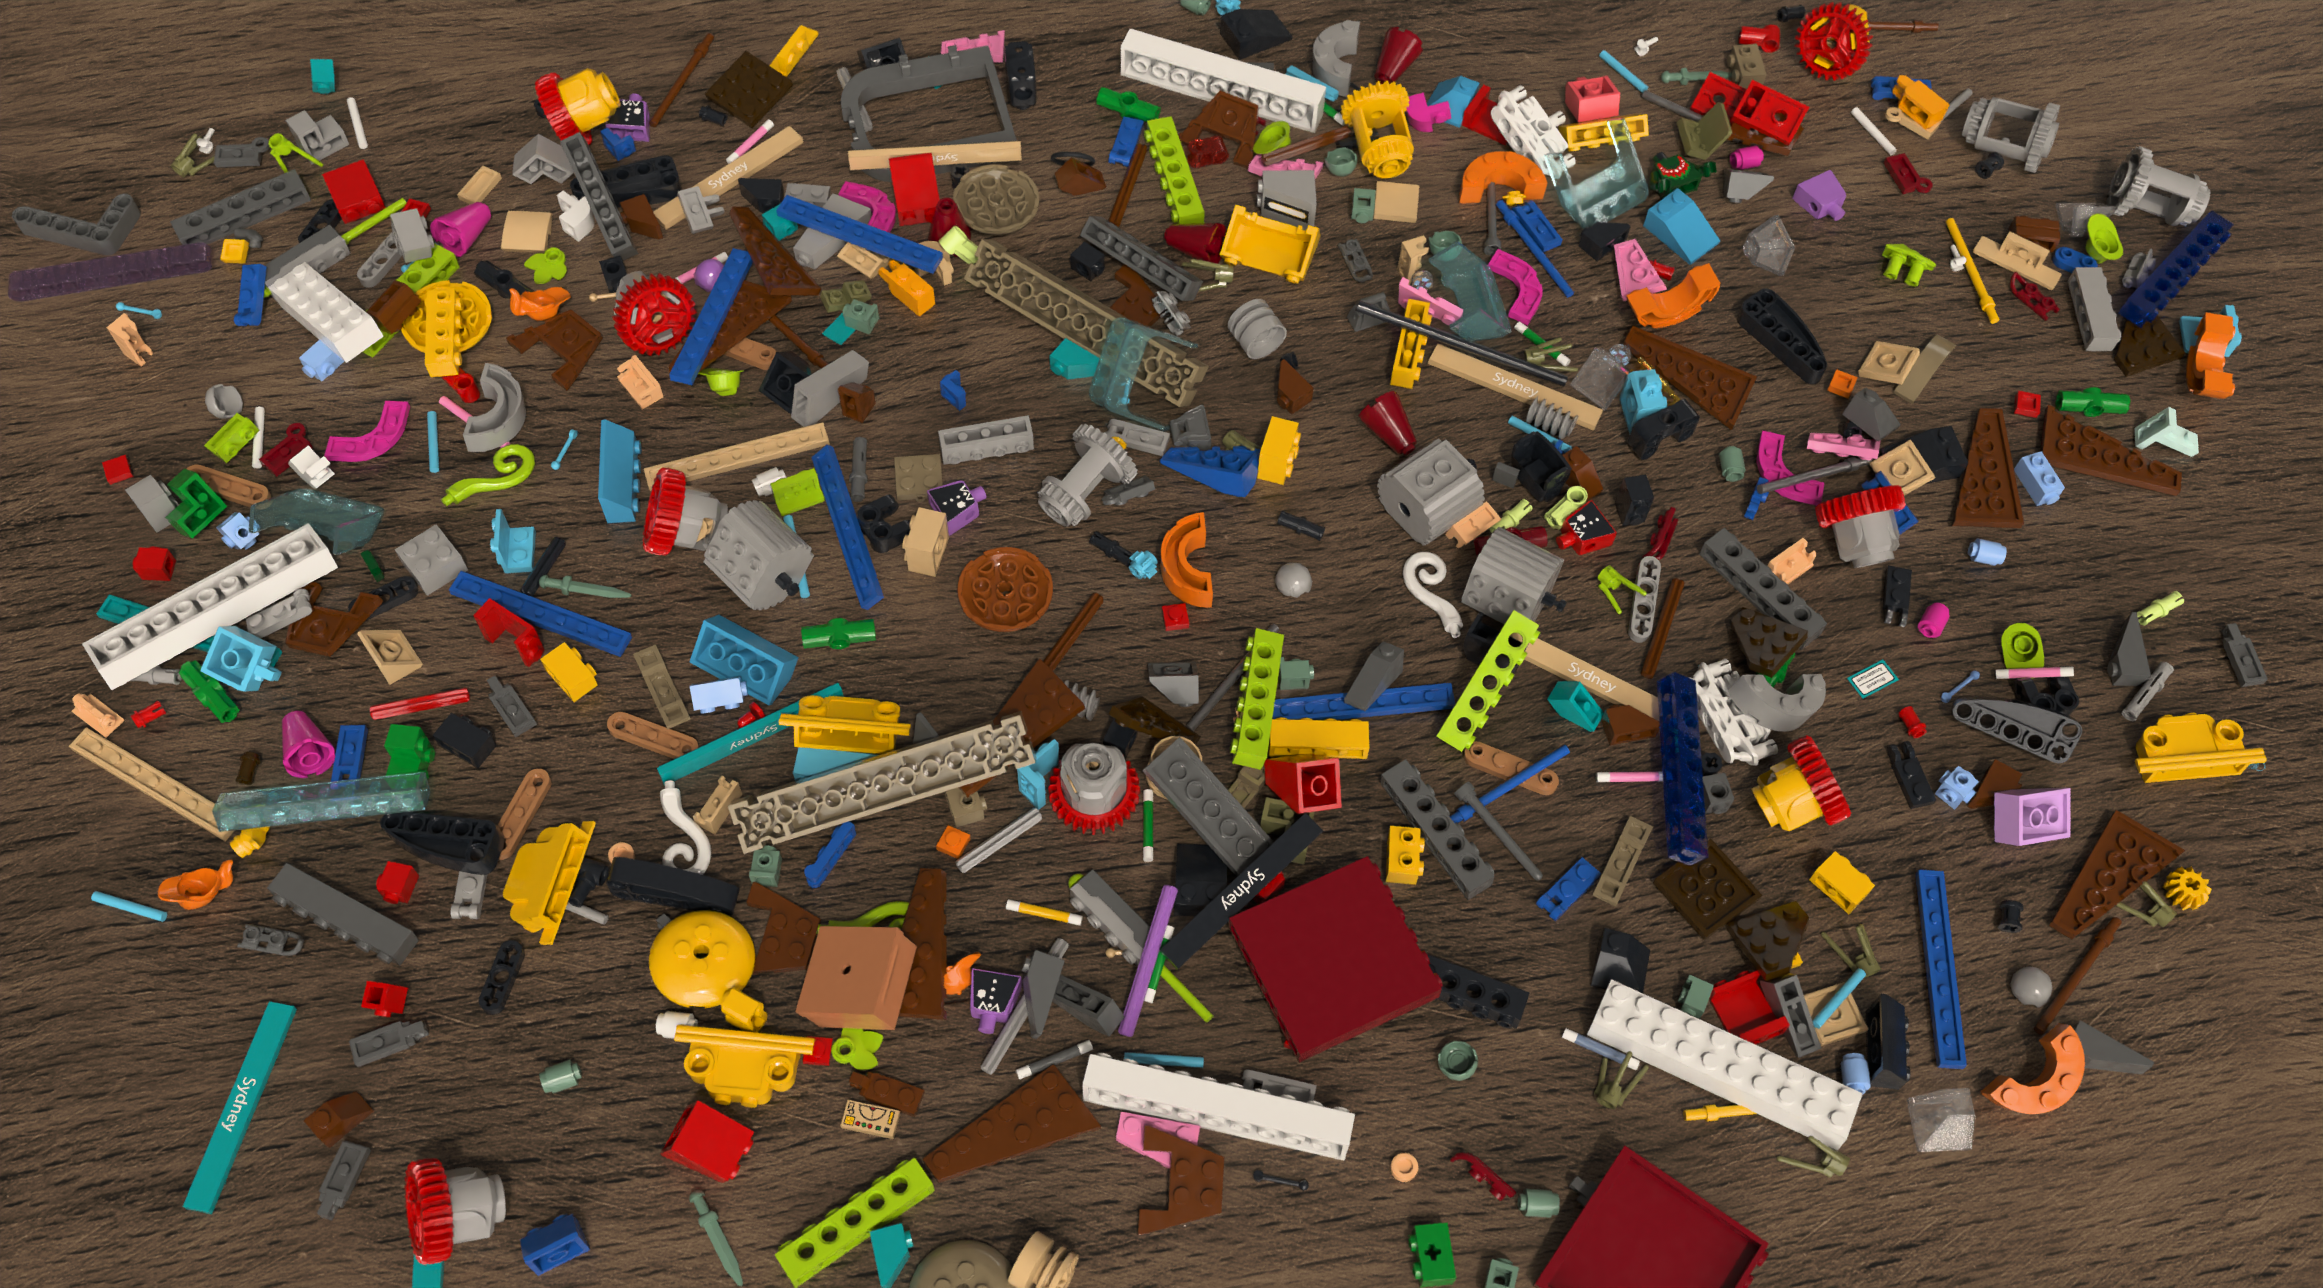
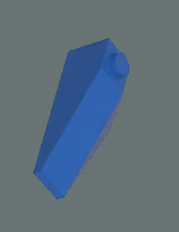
M1234 446L1233 450H1220V447H1212V450L1200 451L1198 447H1171L1160 459V463L1224 494L1246 497L1256 482L1261 449L1251 451L1244 446Z

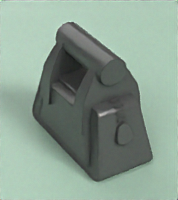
M1384 292L1359 299L1360 301L1390 311ZM1358 301L1347 315L1355 332L1385 323V321L1355 311Z
M1199 405L1185 412L1183 416L1170 421L1175 446L1198 447L1199 450L1212 449L1211 435L1204 405Z

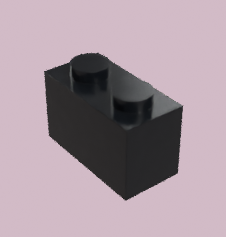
M1647 475L1626 477L1622 481L1615 501L1622 526H1637L1645 523L1654 500Z
M450 713L432 735L439 747L476 768L482 765L497 746L492 738L493 734L483 726L478 728L466 716L461 715L458 717L453 713Z

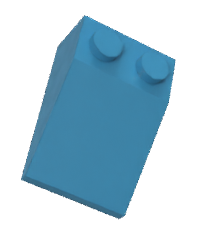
M1678 188L1648 209L1643 226L1690 265L1720 243V239L1695 202Z

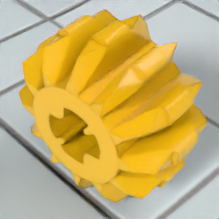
M2180 867L2167 875L2163 888L2168 891L2165 897L2174 900L2172 906L2180 904L2182 911L2188 908L2194 910L2208 901V895L2212 889L2206 886L2209 879L2201 877L2202 871L2194 873L2192 867L2186 869Z

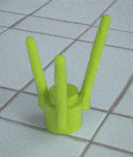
M274 134L269 139L268 144L272 148L270 154L275 157L284 173L289 171L280 155L286 156L292 150L318 166L323 167V163L295 146L282 134Z
M1610 565L1605 567L1598 575V580L1601 582L1598 587L1605 593L1618 614H1621L1622 610L1609 591V588L1615 590L1623 583L1633 591L1635 590L1644 596L1647 594L1646 591L1623 577Z

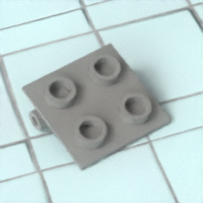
M1157 291L1158 296L1152 299L1153 307L1159 314L1165 311L1160 315L1161 318L1169 313L1172 314L1164 323L1171 321L1167 326L1171 333L1178 337L1184 332L1183 329L1191 328L1188 324L1191 321L1184 311L1180 312L1176 304H1178V301L1171 292L1168 294L1166 291Z

